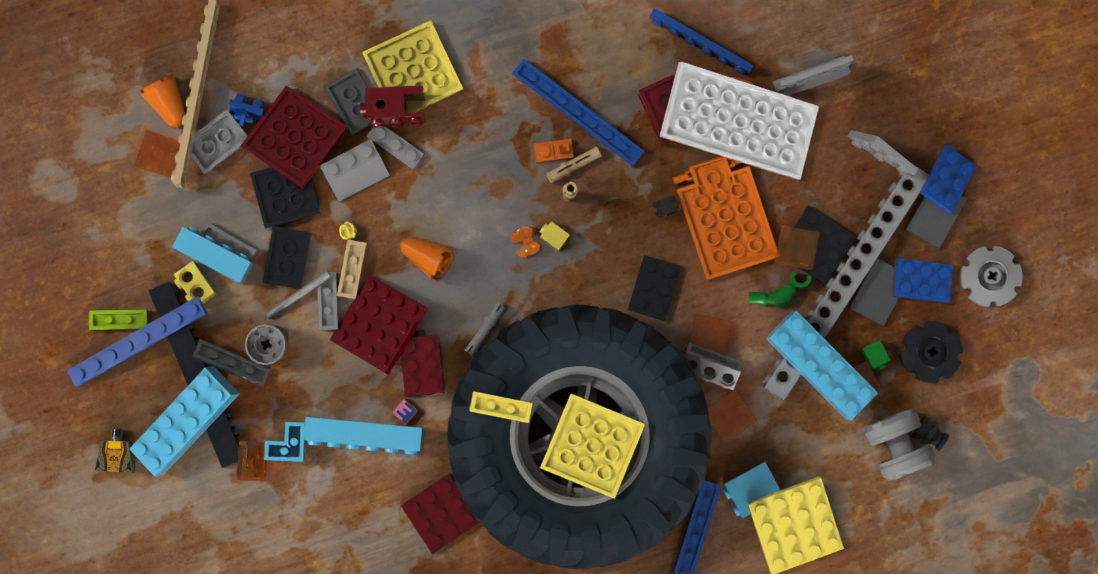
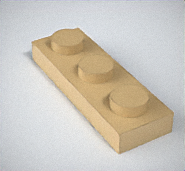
M347 240L337 296L356 299L367 243Z

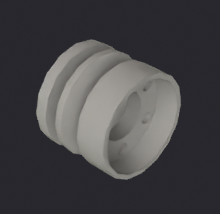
M270 324L256 326L250 330L245 340L247 355L251 360L262 365L273 364L279 361L286 353L288 345L284 332L277 326ZM269 339L272 347L264 349L265 345L262 342Z

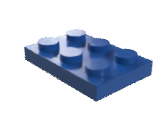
M946 145L943 147L919 193L947 214H951L976 166L952 147Z
M896 258L893 297L950 303L953 265Z

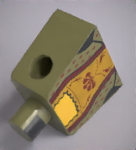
M111 429V441H101L95 471L135 473L134 456L130 451L132 442L123 441L122 429Z

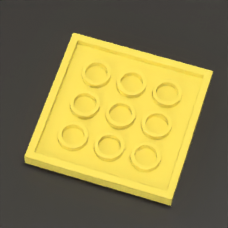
M431 20L362 52L378 87L423 85L425 100L406 101L407 113L419 111L463 90Z
M570 394L540 468L615 499L645 424Z
M820 476L747 502L770 574H777L844 549Z

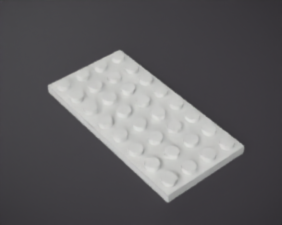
M679 62L659 137L801 180L819 106L694 65Z

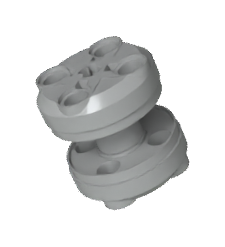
M913 409L902 411L866 426L865 435L871 446L887 442L892 457L880 462L879 467L882 477L888 481L899 479L935 464L934 459L936 456L930 444L914 448L907 433L922 426L918 413L913 411Z

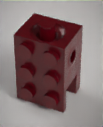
M674 74L638 90L639 94L637 95L661 146L672 142V140L659 136L675 78Z
M423 85L365 88V103L360 104V114L366 115L367 122L372 128H383L384 125L403 127V124L422 126V123H426L425 113H407L406 101L425 100Z
M415 330L414 337H411L401 354L405 396L443 394L445 390L439 335L425 336V330Z

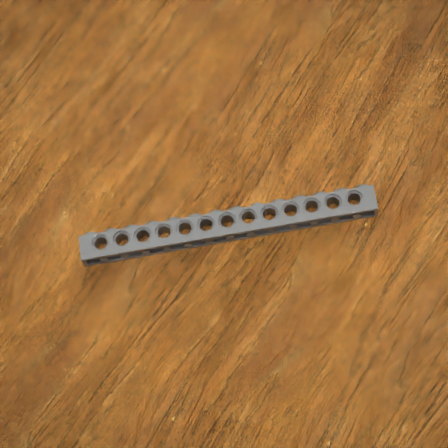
M918 168L915 175L899 173L901 178L897 183L893 182L888 192H890V195L887 199L883 198L878 205L880 210L876 215L873 213L868 220L869 227L866 231L863 229L858 235V244L856 247L854 245L851 246L846 254L849 256L846 262L842 261L837 267L836 271L839 273L835 279L833 277L830 278L826 284L827 291L825 294L821 293L815 301L818 305L814 310L810 309L805 316L809 324H816L818 326V333L823 338L826 337L919 195L928 177V174ZM904 181H909L912 184L911 190L904 189ZM893 197L901 199V206L893 204ZM883 213L891 215L890 222H885L882 219ZM874 228L880 230V238L873 237L872 230ZM863 244H867L870 247L871 251L869 254L862 252L861 247ZM852 260H857L860 263L859 270H854L851 267ZM842 276L849 278L850 284L848 286L841 284L840 279ZM831 292L839 294L838 302H833L830 299ZM821 308H826L829 311L827 318L820 316L819 311ZM779 357L773 365L776 368L772 374L768 373L763 381L765 386L763 388L783 401L801 374L793 366L789 365L784 357ZM781 371L787 374L785 382H780L777 378L778 373Z

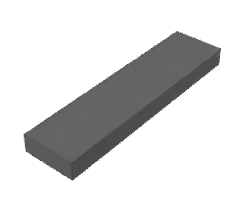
M199 339L192 358L261 387H264L271 370L268 367L257 364L202 339Z

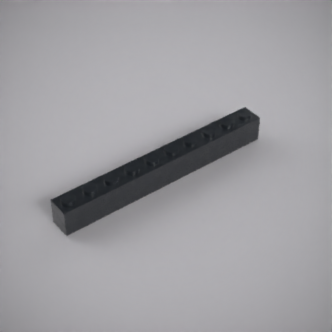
M170 281L148 290L159 318L185 304L179 300L178 296L181 294L177 285H173ZM193 322L168 336L187 385L205 367L209 366L192 358L199 338H195L193 333L195 330ZM228 408L206 430L222 468L245 460V454H247L243 443L239 444L237 439L239 432L236 426H232L229 420L232 419Z

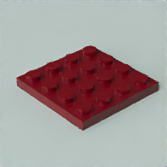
M285 86L241 144V147L304 189L320 165L348 130V127L288 86Z
M369 274L357 293L356 299L353 300L339 323L338 330H335L330 338V341L389 375L429 308Z

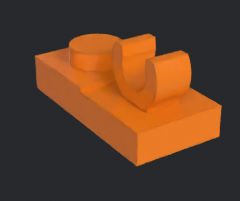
M571 139L534 143L536 163L574 158Z

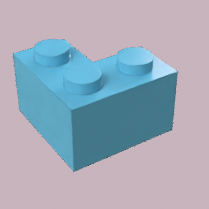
M285 422V440L265 441L264 460L305 462L306 440H303L305 423Z

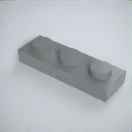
M386 126L383 128H372L367 135V138L371 139L412 170L416 168L424 156V153Z
M318 272L317 277L323 274L324 272ZM330 272L332 277L317 286L319 330H338L337 272Z

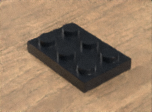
M273 226L262 283L301 289L311 233Z
M644 255L628 311L665 321L681 266Z

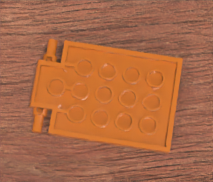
M723 156L691 165L689 170L684 172L685 174L672 178L674 185L685 181L694 182V184L677 189L676 191L706 281L780 257L750 166L731 172V168L742 162Z

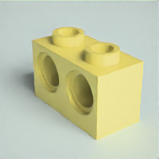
M193 261L174 274L176 277L174 282L180 290H185L187 301L195 298V291L198 288H202L204 291L203 296L200 298L202 303H205L217 294ZM190 272L193 275V279L191 282L186 283L184 275Z

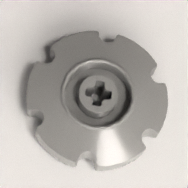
M986 246L976 249L966 257L965 260L968 262V266H963L960 269V284L962 289L970 291L968 298L972 302L983 307H989L990 303L994 302L996 307L1010 302L1017 295L1014 288L1015 286L1019 287L1022 285L1023 274L1020 264L1013 263L1014 255L1010 251L999 246H994L991 251H988ZM993 273V279L989 280L987 277Z

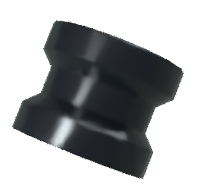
M935 427L928 436L926 443L934 445L935 449L940 451L947 442L949 434L942 433L938 427Z

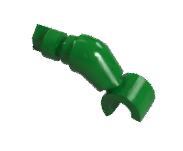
M793 271L790 277V284L786 283L780 289H775L774 292H769V294H766V292H749V303H759V306L766 305V303L775 305V307L786 306L797 294V291H804L810 286L811 274L807 275L806 282L801 284L796 282V273Z

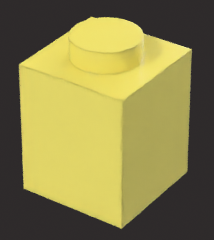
M552 221L549 225L545 223L539 231L541 233L540 239L558 252L570 237V234Z

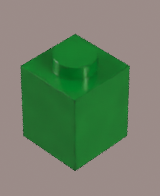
M880 340L860 349L871 370L876 368L879 371L888 366L886 362L890 361V358Z

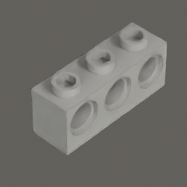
M689 343L684 357L696 375L695 377L720 385L722 388L734 390L743 362Z

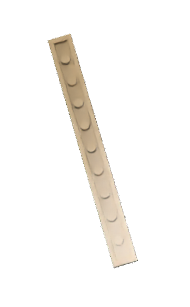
M209 0L208 5H205L204 16L206 17L205 22L201 24L200 28L202 37L201 41H198L197 44L198 57L193 63L195 73L194 78L190 79L189 87L191 93L186 99V107L188 108L186 115L184 114L182 119L184 128L183 133L179 135V152L177 151L175 155V163L177 164L176 169L172 171L171 181H173L177 188L184 189L220 10V4L217 0Z

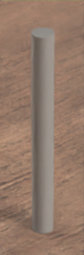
M327 270L265 314L268 319L273 318L332 277L330 272Z

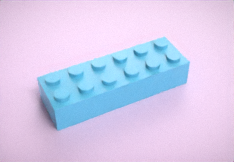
M791 311L765 338L846 420L851 421L878 394L797 311Z
M214 366L205 367L132 445L130 451L155 477L164 475L240 393Z
M306 417L303 440L308 441V445L321 446V442H326L328 447L340 448L341 444H347L346 448L360 450V446H366V450L379 451V448H385V452L398 453V449L405 450L404 454L417 455V451L422 452L424 428Z

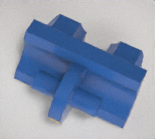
M237 94L234 100H230L229 113L234 114V119L240 120L239 126L244 127L246 122L251 124L253 120L259 122L264 115V101L254 99L253 104L248 105L246 104L247 97Z

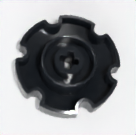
M928 321L924 323L923 329L916 325L904 336L902 344L906 346V349L900 351L901 362L907 372L914 371L916 373V380L925 383H937L940 376L948 379L958 370L961 361L957 359V355L963 353L962 343L956 332L951 334L947 332V325ZM932 348L935 355L930 357V353H927V350Z

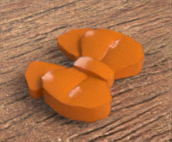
M531 226L521 227L513 232L511 236L512 243L523 241L524 246L517 251V254L523 258L537 254L541 250V244L534 241L532 237L534 229Z

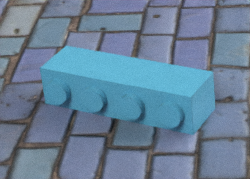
M190 226L188 229L182 227L172 248L243 284L253 266V263L249 262L250 257L242 253L239 256L232 253L233 248L225 244L222 247L215 244L217 240L208 235L205 238L198 235L200 231Z

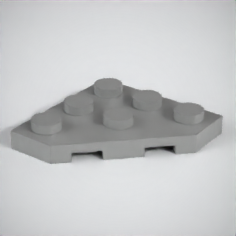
M853 130L848 134L847 137L852 140L851 143L858 149L863 148L873 154L877 160L889 163L901 174L915 175L918 171V168L880 137Z

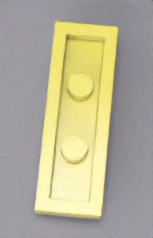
M473 391L469 411L529 423L533 403Z

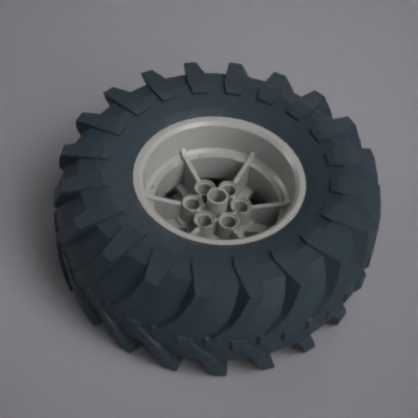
M569 305L562 308L555 307L534 312L523 320H517L505 327L488 344H485L469 363L464 377L461 378L452 400L447 432L449 460L455 483L470 512L487 529V532L502 545L525 558L544 565L559 566L560 568L567 569L606 567L627 561L661 542L669 534L670 530L674 529L687 515L695 500V496L698 495L707 473L712 438L711 425L708 418L709 412L703 389L695 378L696 375L686 358L676 347L671 345L668 339L652 326L640 322L637 318L624 312L609 308L600 309L598 306ZM579 386L576 396L596 404L597 390L607 394L619 405L623 411L619 414L645 424L615 499L587 487L578 488L579 484L561 477L560 484L548 478L536 465V461L544 460L564 411L563 407L548 398L554 392L567 387ZM473 391L533 403L529 423L470 412L469 408ZM536 411L552 429V433L529 444V425Z

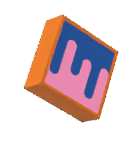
M403 398L391 413L403 424L407 425L418 410Z

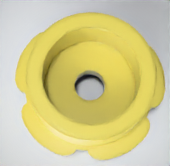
M348 221L342 224L339 228L340 236L345 240L354 239L357 233L355 225Z

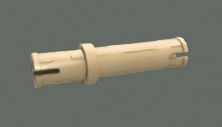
M595 146L593 149L567 163H561V166L547 172L546 175L552 184L564 176H570V173L601 158L602 155L597 146Z
M569 182L564 185L562 190L564 200L568 202L574 200L578 193L575 183Z

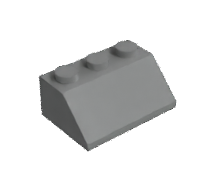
M371 139L320 165L339 202L390 176Z

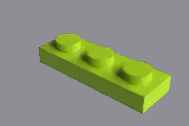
M147 309L89 311V330L141 329L148 325Z

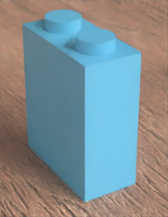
M765 462L723 484L725 488L722 489L726 498H731L734 505L731 507L736 516L740 515L741 518L750 515L747 502L780 491Z

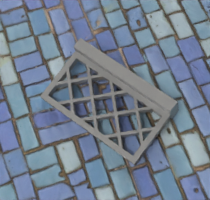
M852 55L848 57L842 56L775 80L772 83L777 93L792 96L850 75L849 66L854 60Z

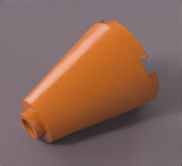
M173 73L139 91L170 127L174 125L176 129L182 125V119L186 113Z
M413 236L403 238L400 243L401 253L434 282L442 279L439 276L442 273H447L454 259L452 252L455 249L450 246Z

